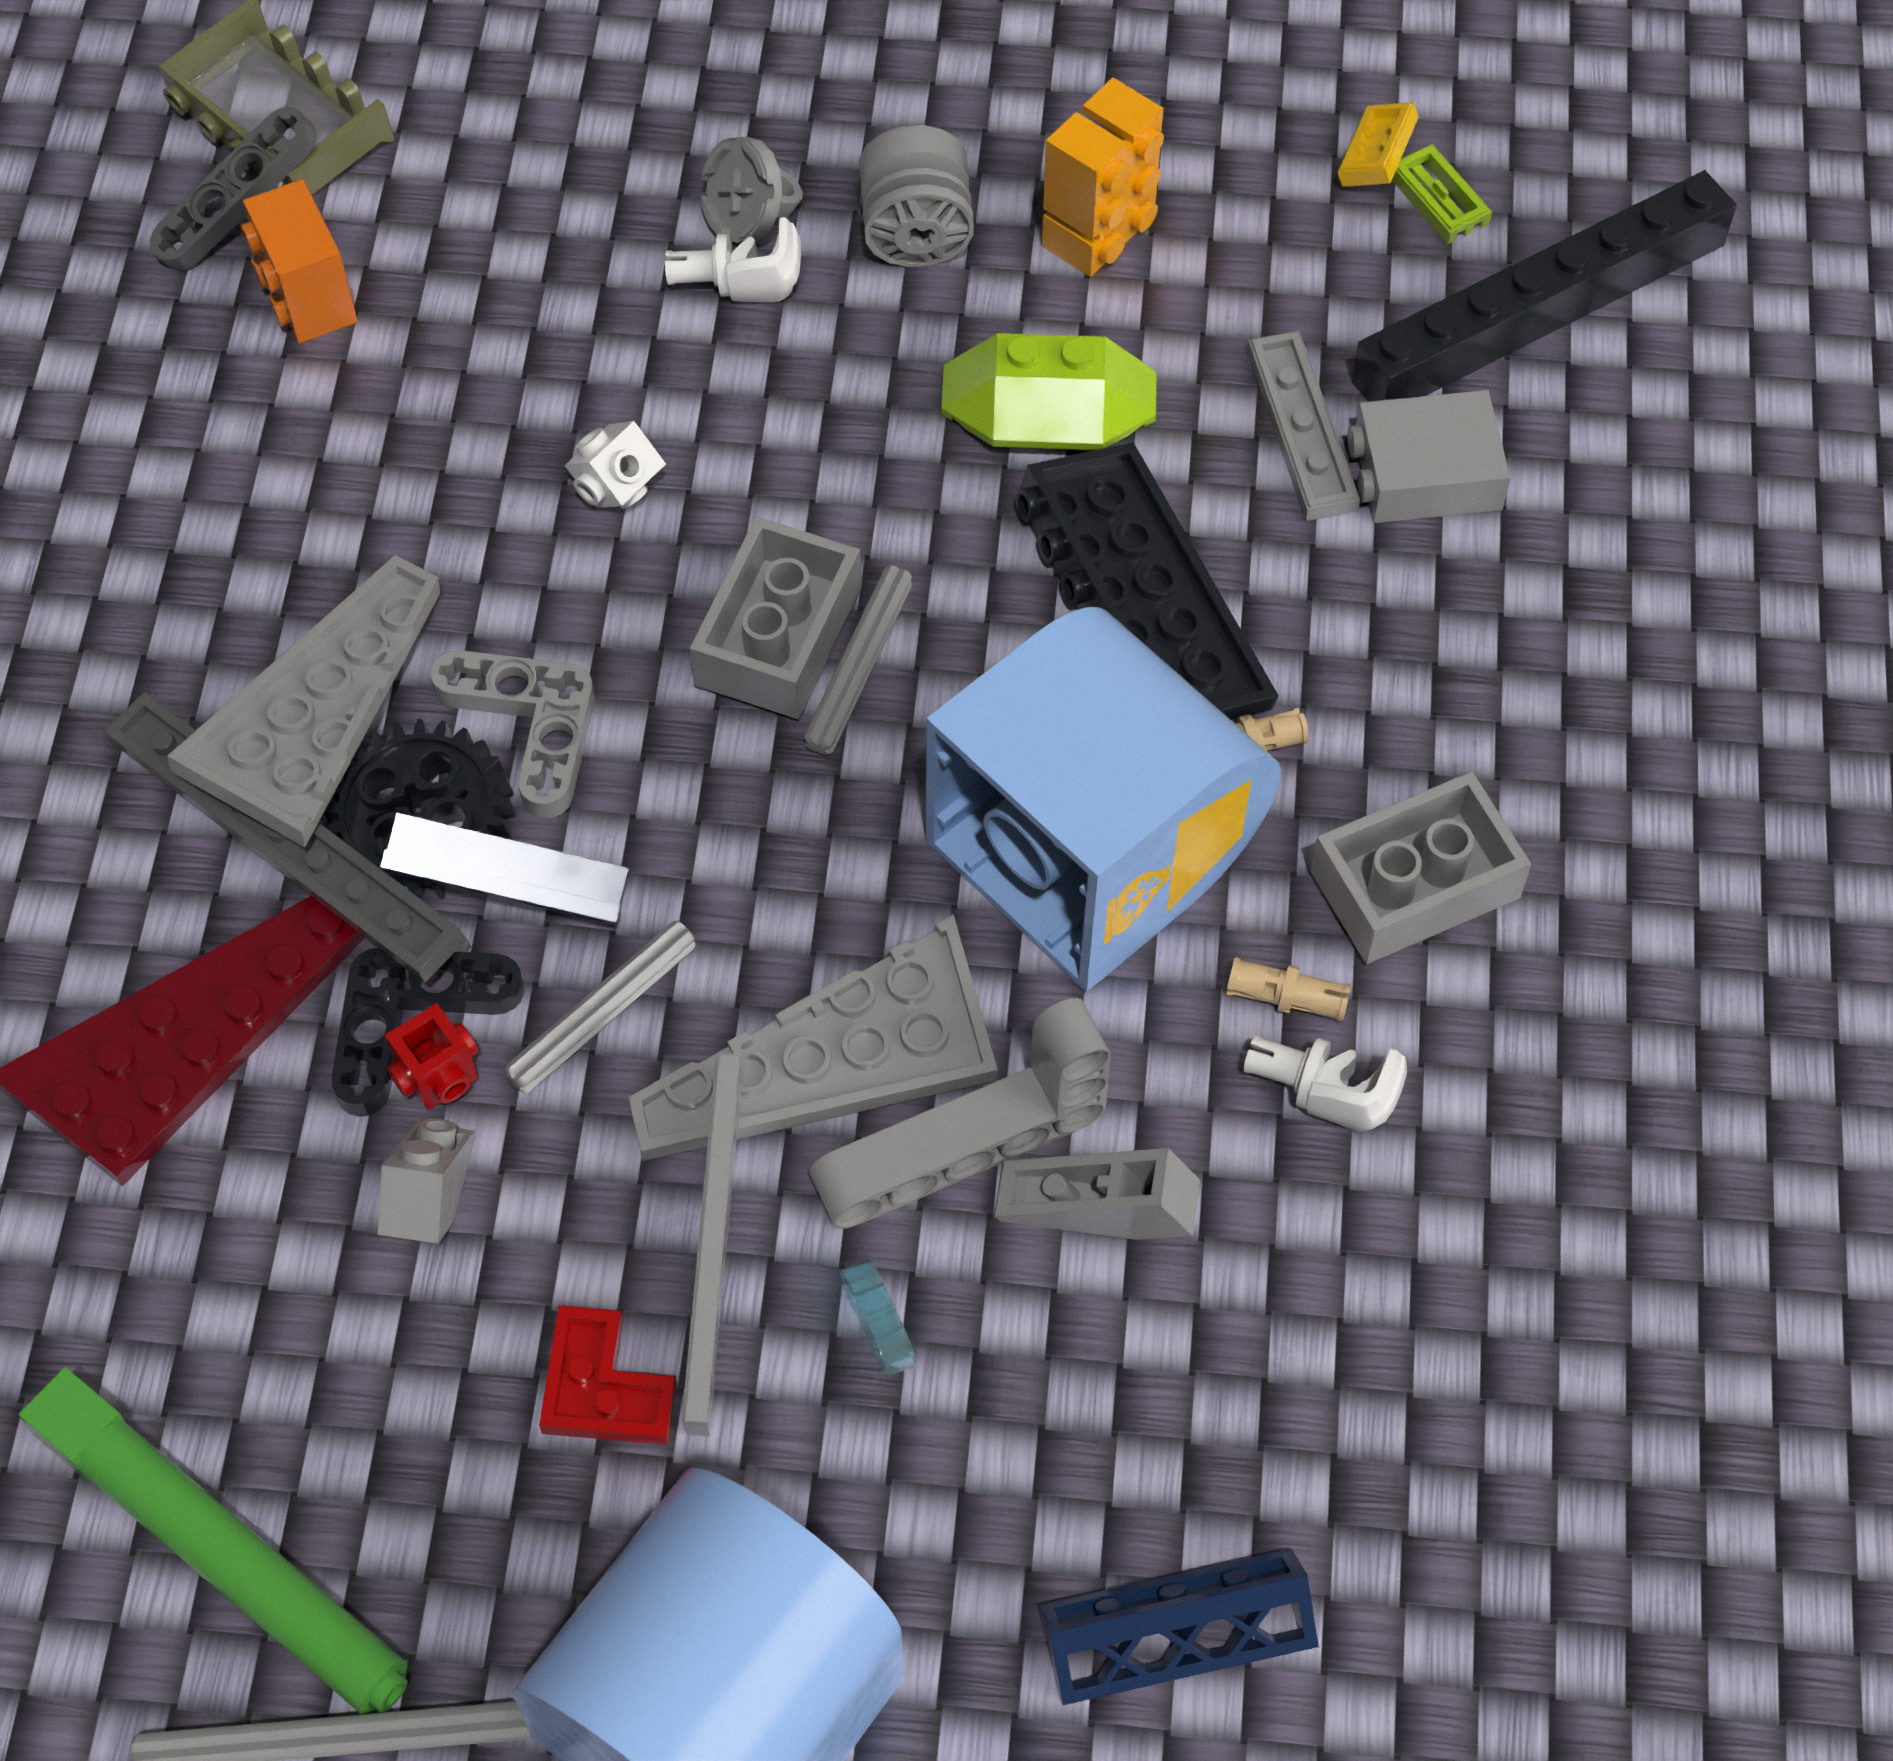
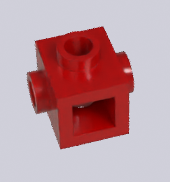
M437 1003L384 1035L394 1063L386 1067L390 1077L405 1098L415 1093L427 1111L439 1103L455 1101L469 1089L471 1083L479 1079L472 1056L479 1053V1050L473 1038L461 1022L453 1025Z

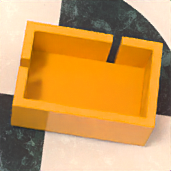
M1114 77L1083 105L1082 113L1102 124L1104 128L1075 112L1046 140L1043 209L1047 212L1043 215L1042 247L1089 277H1092L1105 263H1113L1121 254L1125 243L1138 231H1146L1153 223L1158 212L1156 193L1157 184L1161 176V171L1159 170L1160 148L1164 140L1162 133L1163 107Z

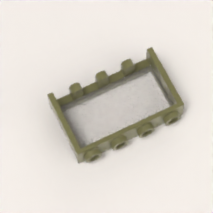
M257 0L245 1L159 65L166 84L163 94L170 106L180 115L189 114L195 119L199 129L211 142L221 141L228 147L230 153L272 112L279 108L293 107L299 110L313 124L317 136L314 148L274 189L304 179L310 194L313 195L380 142H395L385 105L376 99L365 108L359 88L349 78L336 86L332 82L326 61L318 52L314 51L303 59L299 54L293 34L285 25L279 26L273 32L268 30L259 1ZM289 128L283 135L289 141L296 133ZM270 146L265 150L272 158L277 155ZM251 161L244 169L249 170L253 168L260 174L263 168V161Z

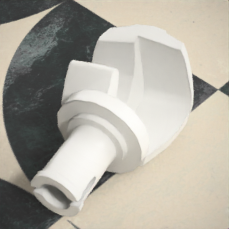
M786 217L779 218V234L772 253L769 256L758 257L753 237H748L733 251L730 234H717L716 244H713L712 250L666 251V280L668 285L714 281L715 287L719 289L720 296H731L732 301L779 302L791 294L793 286L798 280L801 263V238L793 223Z
M1255 1035L1251 1042L1253 1050H1248L1244 1064L1245 1073H1253L1293 1086L1294 1093L1297 1094L1296 1106L1306 1109L1308 1114L1358 1132L1372 1130L1386 1122L1398 1102L1407 1075L1405 1056L1397 1050L1390 1049L1387 1058L1383 1059L1378 1069L1369 1079L1355 1087H1348L1343 1083L1355 1072L1356 1051L1348 1050L1328 1060L1331 1043L1321 1038L1316 1039L1312 1048L1309 1047L1306 1052Z

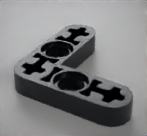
M380 948L368 949L360 953L353 960L349 970L331 1078L332 1089L340 1107L350 1115L362 1117L370 1116L380 1111L387 1103L391 1092L392 1078L386 1067L394 1063L384 1035L401 1025L403 1010L424 1011L437 1003L443 1012L505 1014L518 1006L525 993L521 970L517 963L510 957L501 954L454 952L438 969L448 971L454 976L452 984L442 992L431 993L421 987L422 980L410 971V990H404L402 981H407L405 974L407 969ZM377 970H386L388 977L382 978L379 987H371L368 979L375 978ZM464 973H470L473 982H468L469 993H465ZM494 976H504L506 983L500 985L498 993H489L487 985L492 984ZM374 1019L386 1025L384 1035L373 1043H360L353 1038L355 1029L366 1020ZM358 1060L367 1062V1074L372 1086H365L362 1095L355 1096L350 1086H355L359 1082L361 1067Z

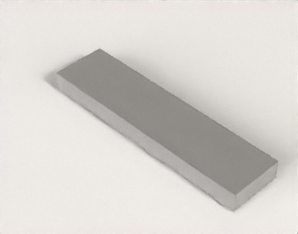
M1300 331L1248 340L1247 354L1305 521L1358 511L1360 498Z

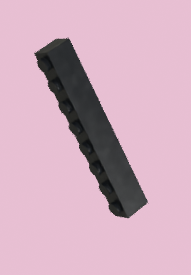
M1703 170L1358 341L1351 382L1368 402L1427 396L1723 247L1737 204L1709 173Z

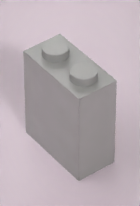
M1489 390L1362 402L1359 404L1356 425L1348 427V448L1351 458H1359L1361 470L1358 471L1357 476L1359 498L1362 503L1369 502L1373 523L1503 510L1511 477Z

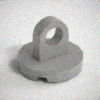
M731 137L722 140L711 151L703 168L701 182H707V196L701 195L704 215L716 235L730 234L731 242L742 243L748 237H753L755 241H759L771 230L776 218L789 217L803 197L800 185L790 174L779 168L774 153L763 141L751 137Z

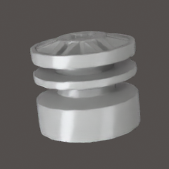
M915 125L901 126L881 133L869 142L859 157L861 197L863 200L865 242L874 255L891 264L905 267L932 266L950 260L963 251L974 235L973 210L971 209V194L969 192L967 154L960 141L943 129Z

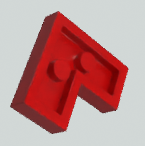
M559 1305L539 1423L542 1434L669 1445L677 1389L675 1376L616 1371L623 1326L621 1311Z

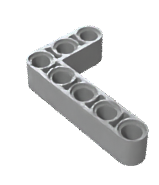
M1069 998L1048 1007L1039 1014L1033 1023L1031 1067L833 1150L813 1163L808 1173L834 1227L845 1229L857 1226L1002 1164L1005 1160L1016 1158L1092 1124L1106 1109L1111 1062L1110 1050L1082 999Z

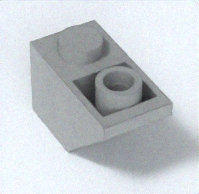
M427 1119L413 1124L382 1164L377 1235L439 1244L455 1220L474 1143V1130L456 1128L455 1123L445 1119Z

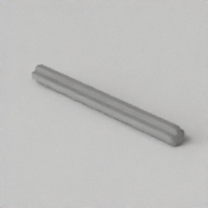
M514 1701L137 1734L132 1739L131 1761H281L529 1739L531 1733L528 1731Z

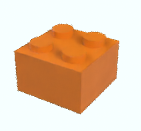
M304 179L243 200L249 222L241 224V230L252 256L259 255V257L251 259V264L262 290L268 288L270 293L275 294L269 297V302L279 326L290 325L298 344L358 323L341 254Z

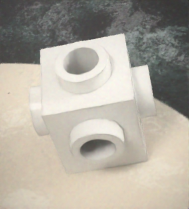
M635 421L609 424L604 429L597 428L588 433L576 445L579 453L565 467L575 479L573 484L576 491L586 502L595 505L596 508L620 506L624 509L633 505L645 495L648 490L645 484L666 463Z

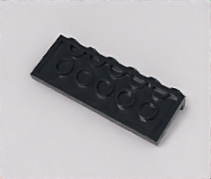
M1134 442L1027 465L1020 489L1016 493L1017 511L1021 519L1029 523L1038 540L1041 556L1045 562L1050 563L1061 582L1063 596L1069 605L1074 606L1075 610L1099 607L1109 612L1230 720L1273 709L1279 697L1278 693Z

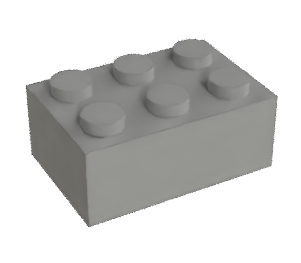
M756 516L690 647L694 685L799 720L862 588L860 549Z
M1471 771L1317 836L1310 872L1367 965L1520 899L1532 864L1477 777Z

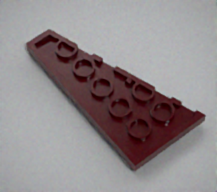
M309 896L0 1067V1090L123 1187L365 937L315 898Z

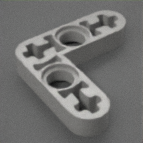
M463 650L449 651L440 655L431 667L430 678L436 697L441 703L458 709L533 717L519 775L521 800L525 809L533 816L553 818L561 815L569 808L573 800L595 703V694L589 673L581 666L572 663ZM457 673H466L467 678H461L458 686L449 685L448 681L454 680ZM486 675L487 689L481 690L479 684L484 685L483 676ZM510 676L522 677L528 681L526 689L517 695H505L497 690L500 682ZM539 681H545L546 687H542V697H539ZM567 686L577 687V691H573L569 699L560 698L559 694L565 693ZM562 730L568 732L573 737L571 743L561 750L546 749L541 744L543 738L552 731ZM545 767L553 769L552 776L555 788L549 789L547 796H537L536 790L542 789L547 775Z

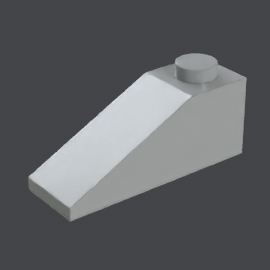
M1169 1148L1005 1160L1003 1162L995 1217L1000 1222L1134 1240L1193 1236L1200 1179Z

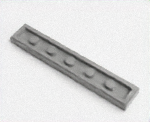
M719 1054V1057H716L682 1411V1422L687 1435L710 1436L743 1075L741 1055Z

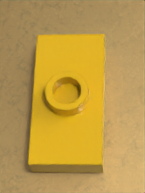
M1415 103L1369 105L1366 107L1337 172L1342 187L1391 183L1419 118Z

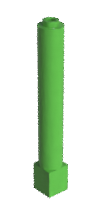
M64 1367L18 1414L38 1440L87 1482L90 1480L361 1715L370 1714L376 1709L383 1713L390 1709L402 1696L408 1685V1681L404 1678L408 1666L407 1661L130 1427L116 1409L69 1369Z

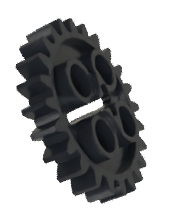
M417 719L413 734L406 735L399 723L393 725V739L385 741L377 732H373L371 736L374 749L368 752L358 747L355 753L358 762L355 766H348L342 777L345 782L339 783L332 796L336 802L328 804L324 811L328 821L332 822L325 828L381 869L384 850L390 841L396 813L446 825L453 821L462 820L464 822L460 828L502 837L509 836L511 831L506 821L501 817L513 814L514 808L510 799L505 797L512 792V788L507 777L501 775L504 772L501 762L497 756L490 757V750L483 739L472 744L473 740L468 729L464 727L452 737L446 721L442 720L432 734L428 732L423 720ZM441 771H451L446 779L435 783L430 782L435 774ZM395 787L389 796L382 799H374L381 789ZM465 794H468L466 799L461 800ZM421 807V811L417 813L416 808ZM376 819V820L372 823V825L370 826V825H369L370 822H371L372 820ZM386 873L402 886L407 887L410 892L420 899L425 886H431L439 898L444 897L445 886Z

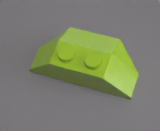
M997 333L944 364L941 414L951 421L955 419L967 431L993 447L1098 450L1107 448L1126 438L1141 426L1146 427L1156 421L1157 372L1103 336Z

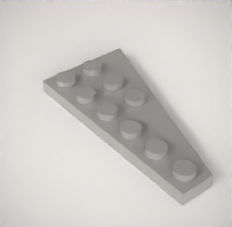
M394 555L167 756L170 771L290 840L306 847L440 595L439 578Z
M954 914L937 923L936 930L913 943H910L909 940L889 950L887 958L862 972L853 970L775 1014V1021L750 1035L747 1031L727 1041V1048L700 1063L692 1061L628 1098L642 1161L707 1147L716 1057H719V1054L741 1055L743 1075L737 1140L997 1081L998 1068Z

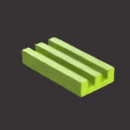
M1433 144L1400 160L1392 182L1447 245L1456 241L1457 234L1460 232L1464 236L1472 233L1476 224L1481 228L1490 224L1492 211ZM1424 162L1438 179L1434 180L1421 163ZM1448 191L1468 213L1464 214L1448 196Z

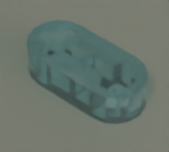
M867 1259L841 1270V1280L849 1302L884 1376L887 1378L916 1366L915 1354L908 1335L872 1260Z

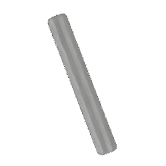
M890 565L883 570L804 734L805 746L810 751L818 752L822 755H829L834 751L912 587V575L906 569H899L894 565Z
M674 921L667 925L505 1066L506 1076L509 1081L522 1093H528L695 948V937L690 930L679 921Z

